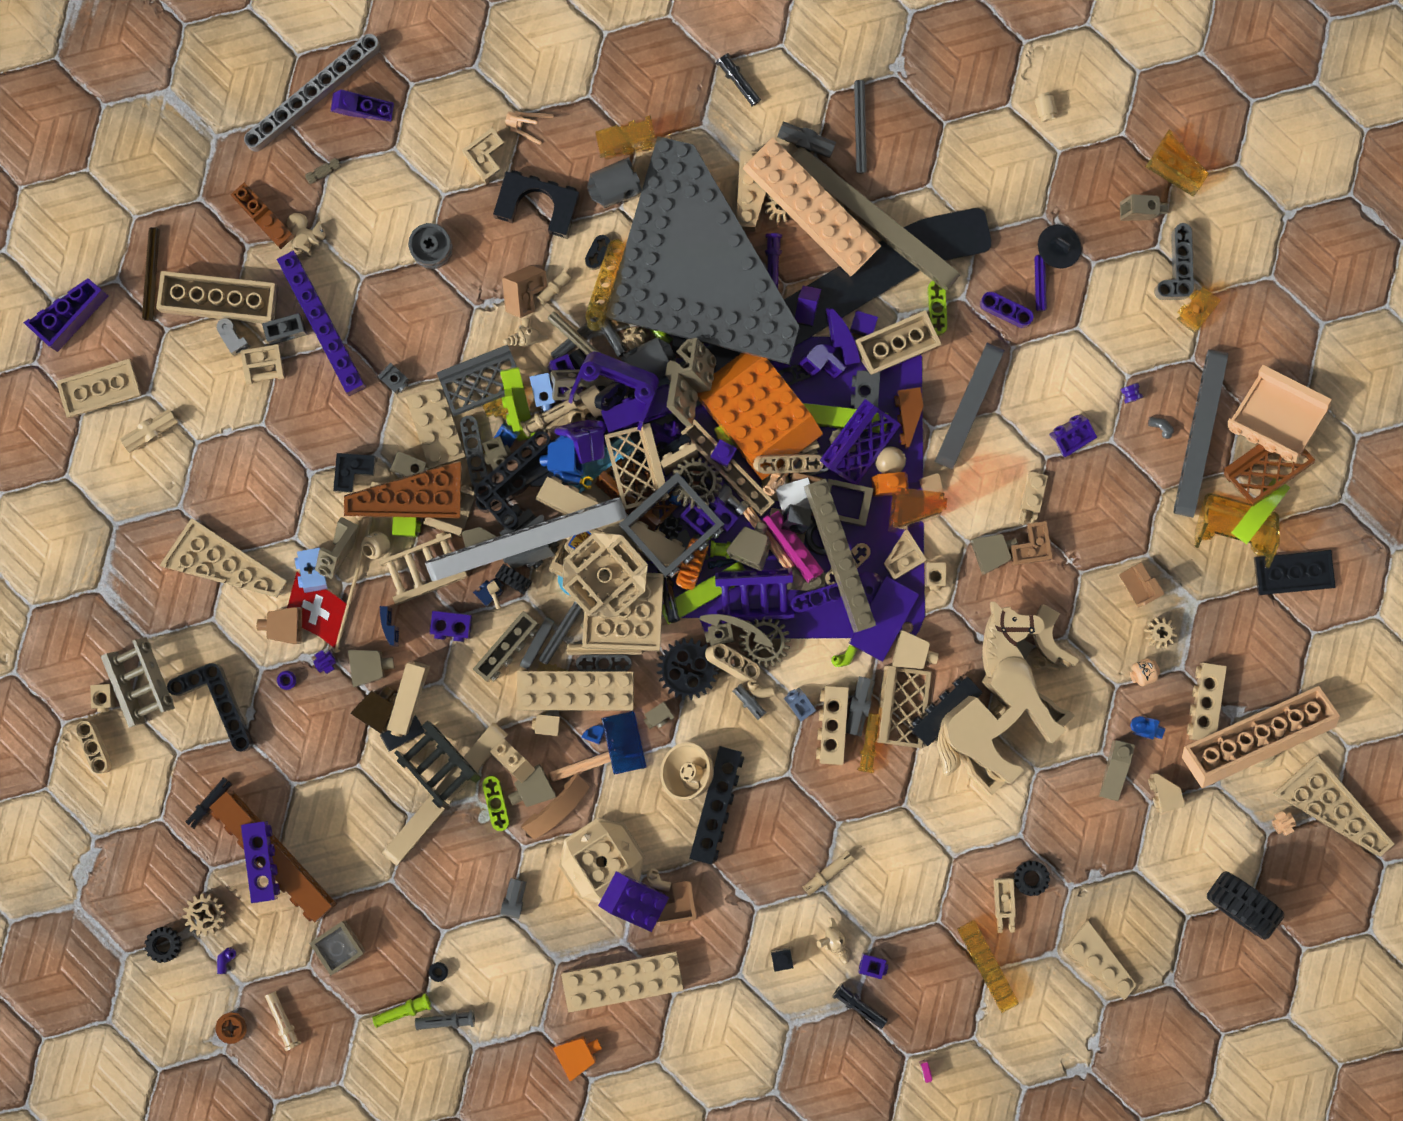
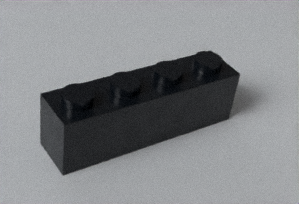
M958 676L952 682L953 686L949 690L945 689L939 694L938 697L940 699L935 704L932 702L924 709L926 713L922 717L917 716L910 723L912 726L909 729L924 745L929 746L938 737L941 722L947 713L968 696L978 698L983 693L968 676Z

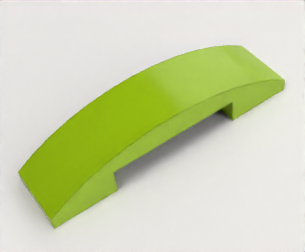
M1273 478L1268 486L1276 484V478ZM1284 484L1255 506H1252L1231 533L1247 545L1290 487Z

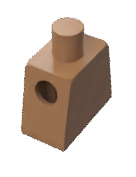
M302 607L268 611L267 619H257V630L267 631L266 637L270 640L301 644Z

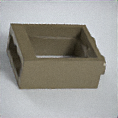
M828 479L827 484L830 492L832 486L864 492L858 519L838 516L841 523L865 527L873 488Z

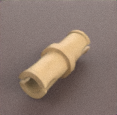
M562 271L552 282L550 281L547 284L548 286L536 298L541 304L546 305L555 294L558 295L560 293V289L571 280V277L565 271Z

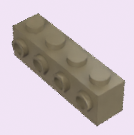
M522 611L473 670L485 681L490 682L492 680L494 682L501 674L499 670L503 666L507 667L513 661L512 655L516 651L520 652L526 646L524 641L529 636L532 638L538 632L537 626L539 624L525 611Z

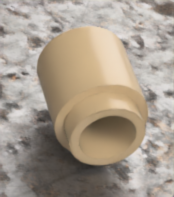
M1049 92L1039 94L1038 98L1035 99L1038 117L1041 118L1042 122L1056 119L1057 109L1054 96L1049 95Z

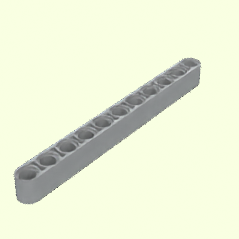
M621 498L611 499L426 561L425 565L431 580L436 581L626 518L627 514Z

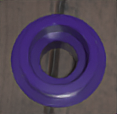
M283 671L277 677V684L281 689L290 690L296 684V676L291 671ZM285 677L290 678V682L288 684L284 683Z

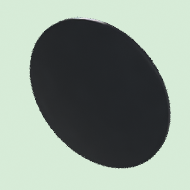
M1051 225L1040 234L1038 251L1041 258L1048 265L1059 269L1068 268L1079 259L1081 242L1077 234L1069 227Z

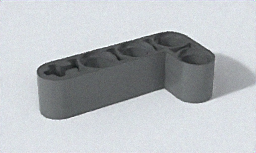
M1181 223L1174 228L1171 234L1173 280H1163L1155 287L1154 294L1159 300H1184L1192 294L1194 289L1192 229L1188 224ZM1180 230H1182V233H1185L1183 237L1178 233ZM1178 248H1183L1186 251V256L1179 255ZM1179 267H1184L1187 270V275L1180 274ZM1160 286L1167 287L1168 294H1163L1160 291ZM1179 286H1185L1188 291L1187 294H1182Z

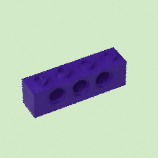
M268 821L241 825L251 903L278 899L277 895H280V887L275 881V876L278 872L277 865L273 864L272 856H275L274 845L270 842L272 827L268 825ZM256 837L263 839V845L260 848L254 843ZM259 856L264 857L266 860L264 867H260L257 864ZM261 876L268 878V885L266 887H263L259 882Z

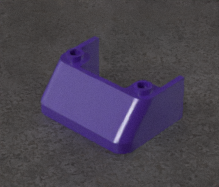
M594 351L589 353L577 375L570 393L569 403H573L581 380L591 382L596 380L599 375L635 388V398L639 402L646 404L637 430L641 431L659 385L658 377L651 372L600 352Z

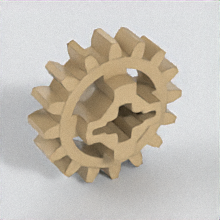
M203 893L200 895V899L196 895L193 897L194 902L190 900L187 902L189 907L183 909L187 912V915L182 917L188 919L185 926L191 925L190 932L197 930L196 935H200L203 932L204 936H208L209 931L212 934L216 933L215 927L217 929L222 928L219 923L225 922L226 919L222 918V915L226 911H221L224 904L217 903L219 898L213 900L212 894H209L206 898ZM204 902L201 908H194L198 903ZM212 905H213L214 908L216 909V913H214V911H213V909H212ZM206 910L205 913L210 917L203 919V915H201V913L198 912H203ZM192 916L195 917L197 923H195V922L193 921ZM209 921L214 922L213 925H211L210 927L205 928V926L207 925V922H209Z

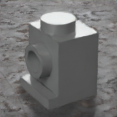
M392 363L378 375L379 379L396 394L404 392L409 386L407 383L410 380ZM393 376L398 377V380L396 382L391 381V378Z

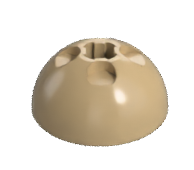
M688 742L680 743L670 749L663 759L660 770L661 782L665 791L673 798L679 800H691L701 796L711 785L714 775L713 763L708 753L700 746Z

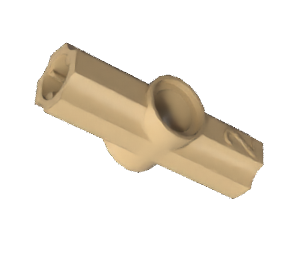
M581 399L575 402L577 409L553 420L546 426L547 431L554 439L560 437V435L555 434V428L585 420V415L590 411Z
M168 409L153 419L149 418L141 422L135 430L126 434L120 440L126 450L131 453L145 443L157 440L162 436L163 432L179 422L171 409Z

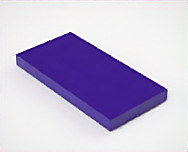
M885 576L869 604L876 626L854 632L849 644L883 662L919 594Z

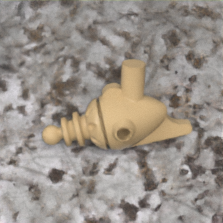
M523 318L522 325L519 326L515 334L508 336V339H504L503 343L505 345L518 344L519 346H529L547 341L549 337L543 336L539 331L531 328L529 318Z
M829 918L830 926L826 930V936L816 942L819 948L825 946L826 950L837 953L836 956L844 964H847L849 959L845 949V938L834 918Z

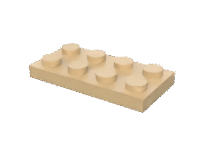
M130 359L56 381L67 418L142 396Z
M442 385L406 396L429 469L466 458Z

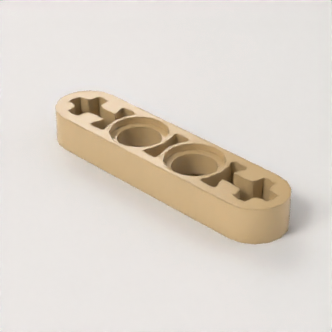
M813 453L757 456L753 462V467L757 472L763 474L818 472L823 468L824 464L820 462L822 457ZM799 458L801 464L798 468H795L794 461ZM779 459L784 461L781 469H778L776 465ZM817 460V463L814 465L807 464V461L813 462ZM763 462L770 463L771 466L764 465L763 467H760V464Z

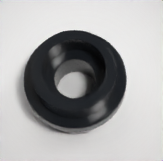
M436 962L430 966L429 976L433 981L441 982L447 978L448 968L444 963ZM437 968H440L442 970L441 975H437L435 973V970Z

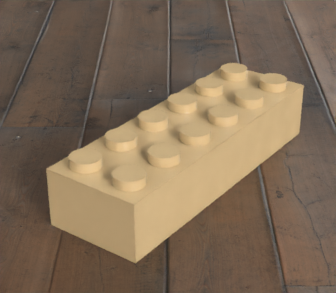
M161 271L156 309L161 313L265 323L275 320L279 287L275 283Z
M517 671V710L634 711V672Z
M677 950L561 973L568 1013L684 990Z

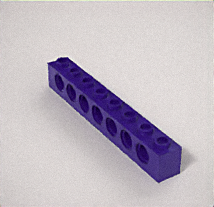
M293 250L279 257L277 261L346 394L351 396L365 389L366 386L297 254Z

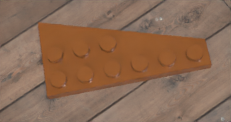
M461 460L344 495V516L460 518Z

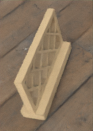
M650 423L644 424L641 431L637 430L638 427L604 435L619 495L625 510L640 506L644 502H638L640 498L643 500L647 499L642 496L647 486L655 492L665 483ZM639 431L641 439L637 445L627 440L631 433ZM618 437L623 440L619 450L611 446L609 438ZM625 442L635 447L630 457L621 452ZM637 449L645 453L646 458L642 464L632 458ZM618 454L629 459L624 468L616 465L615 459ZM630 461L640 466L636 475L625 470ZM642 468L650 473V478L647 482L637 477ZM623 472L633 477L628 487L620 481ZM635 479L645 485L640 494L630 489ZM628 491L638 496L635 503L629 505L625 501ZM666 495L661 501L668 500L669 495Z
M884 666L874 742L922 748L923 742L919 738L917 744L910 743L906 736L912 732L911 730L904 734L898 725L904 720H907L910 724L911 720L908 717L916 711L920 717L926 713L924 709L928 703L931 672ZM897 672H904L909 678L902 685L897 681ZM919 674L926 675L925 684L919 688L913 679ZM911 681L917 690L908 695L903 687ZM901 690L906 699L898 704L894 696L896 692ZM919 692L923 697V702L916 706L911 698ZM909 701L914 709L906 715L900 706ZM899 709L904 717L896 723L892 718V713ZM894 728L901 734V737L896 741L889 740L890 732Z

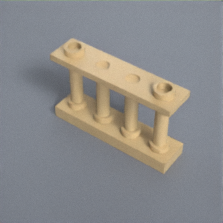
M442 532L437 534L434 540L396 555L389 553L382 556L383 560H380L379 564L381 566H388L397 589L396 596L392 597L396 605L468 578L467 571L425 584L424 581L422 582L412 554L422 550L427 561L434 558L430 547L440 543L444 554L452 552L448 540L453 539L451 533ZM404 557L415 583L414 589L409 591L406 588L404 589L394 561Z

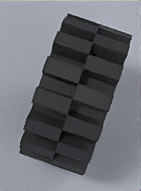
M502 564L495 575L496 578L523 595L532 583V581L505 564Z
M1027 861L1021 863L1016 868L1013 879L1016 888L1021 893L1029 896H1038L1048 888L1050 874L1041 863ZM1029 871H1035L1039 875V881L1034 886L1027 885L1024 880L1025 874Z
M160 927L147 935V940L144 943L146 947L144 948L145 951L147 950V956H150L151 960L165 963L178 956V953L181 952L182 942H180V939L182 938L178 936L176 930H172L173 928ZM161 937H165L170 941V949L167 952H161L156 947L157 940Z

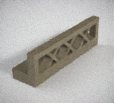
M551 370L553 400H569L571 390L580 370ZM599 375L596 380L591 382L581 380L579 387L585 386L587 389L593 385L607 387L610 383L617 381ZM625 385L626 395L624 398H628L629 386ZM558 387H567L569 389L564 394H558ZM576 393L574 400L581 399L578 395L579 393Z

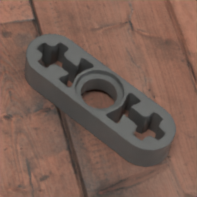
M548 617L545 618L520 663L521 667L527 670L530 669L555 621Z
M581 655L576 660V667L581 672H627L632 666L631 659L626 655ZM583 658H586L588 662H593L592 658H596V670H592L593 665H588L586 669H583L579 662H582ZM606 658L609 660L610 664L607 669L599 667L598 662L600 659ZM611 658H616L615 662H620L621 658H625V661L629 662V664L625 666V669H621L620 665H615L616 669L612 670L613 662Z

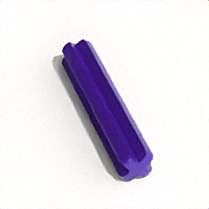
M1036 255L1034 258L1036 311H1045L1047 309L1046 266L1041 256Z

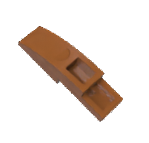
M245 182L230 194L280 250L294 238V235Z

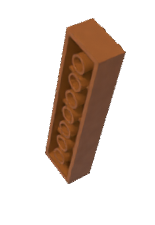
M226 791L209 807L212 810L211 815L217 821L221 820L225 824L224 829L228 834L236 836L238 839L237 843L242 849H244L241 825L262 822L234 791ZM272 833L270 842L275 848V856H272L273 864L277 865L278 872L275 880L278 882L280 890L283 893L287 892L291 896L289 900L296 907L300 906L304 912L302 914L308 921L311 922L313 920L315 923L321 920L337 903ZM256 837L254 841L258 848L263 845L261 837ZM259 856L257 864L260 863L264 867L266 864L265 858Z

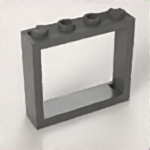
M678 473L673 475L619 523L621 529L666 578L669 575L672 578L680 571L678 567L683 563L687 565L694 559L695 556L693 554L696 551H703L709 545L708 541L712 537L716 539L724 531L722 529L724 523ZM680 485L715 525L666 568L630 527L675 487Z

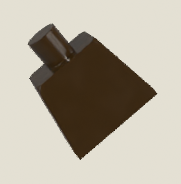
M386 685L380 694L370 691L350 714L377 732L384 733L394 704L389 700L395 691Z

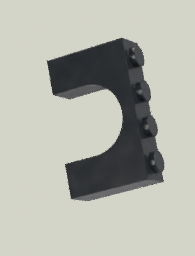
M511 170V172L506 171L493 216L495 219L513 223L520 200L529 193L540 192L547 195L554 203V211L548 228L549 234L567 239L580 194L576 188L571 186L563 188L553 181L546 183L540 181V178L530 175L528 178L515 170Z

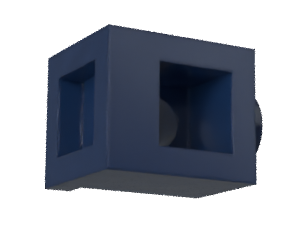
M496 577L490 582L486 580L479 587L481 589L479 592L477 590L473 592L486 607L494 602L487 589L489 583L495 581L500 590L495 592L497 597L504 592L501 589L504 585Z

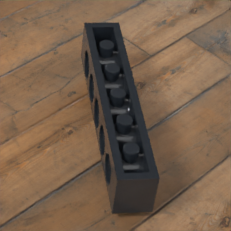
M719 746L714 764L713 780L707 790L689 859L712 865L713 861L717 862L719 850H716L717 843H722L724 831H721L723 823L727 824L729 813L726 812L727 806L732 805L735 795L731 793L732 787H737L740 776L736 775L738 767L742 768L744 756H741L742 752ZM729 762L733 765V771L730 774H725L722 771L724 763ZM721 781L728 784V790L723 793L717 790V784ZM715 800H720L723 803L722 810H713L712 803ZM708 820H717L718 827L715 830H710L707 827ZM704 838L712 839L713 846L706 849L702 846Z

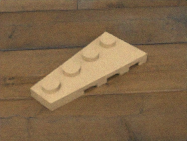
M1086 920L1063 951L1125 1000L1137 984L1089 921Z

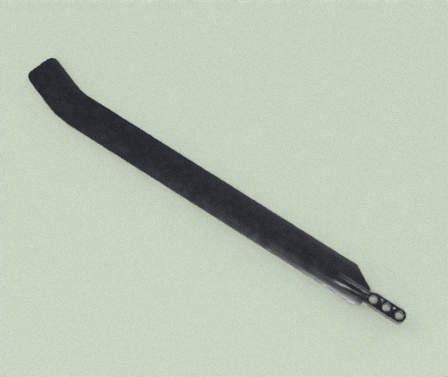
M979 208L925 218L903 227L944 261L985 253L991 248L992 241L986 214ZM881 240L878 242L881 247L852 276L841 266L807 285L808 287L821 289L813 326L798 323L800 330L795 346L828 327L826 308L834 309L843 318L920 270ZM801 290L784 299L794 318ZM714 345L706 347L716 358L714 374L742 353ZM684 360L679 364L683 366L686 363V361ZM664 376L659 379L658 387L665 384L670 386L671 381ZM635 391L628 394V398L632 397L635 399ZM699 399L696 401V407L702 404ZM671 413L644 424L650 423L651 425L652 422L663 426L664 423L669 424L678 418ZM592 416V417H590L589 419H587V420H600V421H603V422H604L602 416L598 417L597 419H596L594 416ZM607 428L603 435L609 434ZM639 431L629 435L634 444H637L641 439ZM532 453L526 456L525 458H530L532 456ZM540 457L504 488L507 491L506 495L502 497L505 503L523 493L529 486L542 487L547 477L552 478L554 476L552 472L548 471L547 466H541ZM521 479L523 480L522 486L514 487V481ZM489 489L481 493L480 496H487ZM477 498L476 505L483 513H489L487 508L481 507V502ZM495 502L492 505V510L497 509L502 504Z

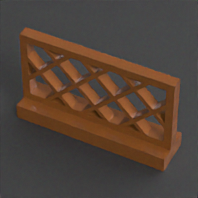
M1258 444L1224 468L1225 478L1235 485L1251 505L1255 506L1314 464L1315 459L1304 449L1301 456H1305L1308 459L1304 464H1298L1294 461L1293 463L1282 462L1281 455L1279 462L1268 461V456L1272 452L1267 451L1263 445ZM1257 464L1264 465L1263 473L1252 472L1253 467ZM1267 465L1278 466L1277 474L1266 473ZM1281 467H1292V472L1288 475H1281L1280 469ZM1241 475L1249 476L1248 484L1239 483L1236 479ZM1251 477H1263L1262 485L1251 484ZM1265 477L1276 478V484L1265 486ZM1250 489H1261L1260 495L1254 499L1250 496L1249 491Z
M620 458L616 462V465H619L621 468H623L622 461L624 459ZM632 463V468H626L625 470L636 475L639 469H635L636 464ZM611 465L599 475L595 485L611 499L620 498L616 479L609 475L613 472ZM645 471L643 474L646 476V480L643 481L647 482L650 475ZM623 474L620 477V481L623 485L630 484L632 481L624 480ZM635 479L633 482L634 491L640 494L641 492H638L637 485L644 484ZM647 486V492H643L642 496L649 498L653 494L651 493V488ZM627 492L625 496L626 504L635 503L638 496ZM661 501L662 505H655L638 521L647 524L648 529L655 532L664 520L679 506L665 505V501ZM637 507L625 511L631 514ZM653 509L662 510L663 516L660 519L653 514Z

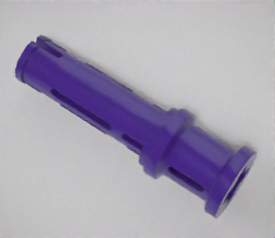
M767 233L765 236L767 238V249L765 250V254L768 256L767 272L778 289L779 256L782 254L780 239L782 234Z

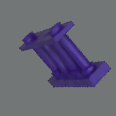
M792 568L715 572L716 587L720 586L722 589L723 609L717 611V614L734 616L745 621L755 620V618L762 620L763 617L764 619L780 620L794 618V611L791 607H788L787 584L793 583ZM777 583L780 590V607L769 608L768 585ZM758 584L760 586L761 608L749 609L748 586ZM739 585L741 587L742 609L730 610L729 587Z

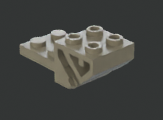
M698 338L686 340L676 351L686 363L681 366L676 361L670 360L667 363L665 376L671 381L667 408L686 427L693 425L698 393L710 391L714 380L713 374L716 358Z

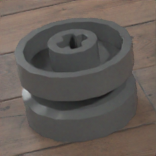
M426 223L419 225L412 231L409 237L408 247L412 257L418 265L426 269L440 268L452 256L453 246L448 233L437 224Z

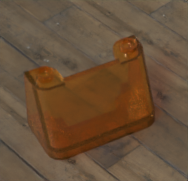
M898 487L897 495H892L888 532L897 533L936 519L941 515L942 510L947 508V498H944L945 493Z

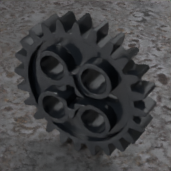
M683 638L682 644L675 640L676 646L673 647L671 644H668L670 650L663 649L665 657L659 656V659L663 661L657 664L658 667L662 668L657 674L663 676L659 679V682L665 681L662 688L669 687L668 694L674 691L675 698L679 694L682 695V700H685L686 695H689L690 700H692L694 694L700 698L699 692L702 691L704 694H707L705 688L712 689L713 687L710 685V682L717 681L713 678V675L719 674L717 671H714V668L717 666L706 659L707 644L701 647L700 640L696 644H693V638L690 639L689 643H686L685 638ZM680 651H685L688 654V659L685 662H680L677 659V654ZM697 659L705 660V668L697 669L695 661ZM672 662H677L683 666L690 664L691 669L703 673L704 676L700 677L691 672L684 674V669L672 665ZM672 669L680 671L679 679L673 680L670 678L669 674ZM694 676L698 679L696 687L688 686L687 680L689 677Z

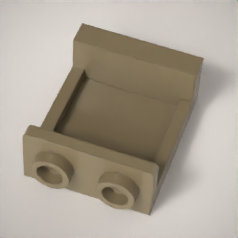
M343 517L339 519L333 544L336 546L333 551L321 547L315 571L331 579L334 577L353 548L358 529L357 524Z

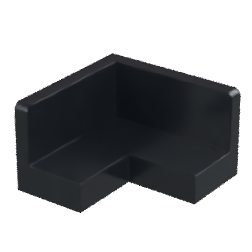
M337 453L333 491L335 493H353L355 474L374 476L375 462H377L378 458L371 455Z

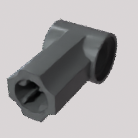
M510 878L500 915L516 919L520 918L526 881Z

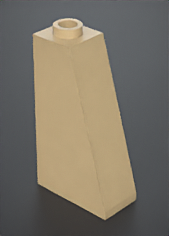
M413 660L406 663L387 730H390L392 735L402 737V735L408 734L430 665Z

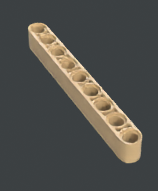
M493 722L465 754L464 759L478 772L492 755L490 751L503 738L506 739L508 734ZM458 766L454 767L437 787L436 791L439 795L461 775L460 772L462 770ZM466 780L445 800L448 805L451 804L469 781ZM432 795L383 851L382 854L396 866L400 864L446 810L443 807L438 808L432 800L434 798Z

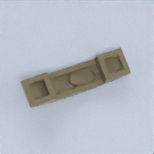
M709 614L699 618V620L718 627L720 620L756 633L753 641L770 648L773 646L772 641L765 633L743 619L723 614Z

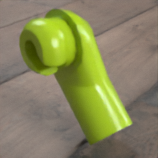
M849 645L845 654L834 655L831 658L832 664L835 667L850 665L858 649Z

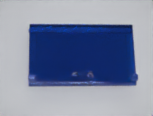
M629 711L601 718L613 774L646 768L635 712Z

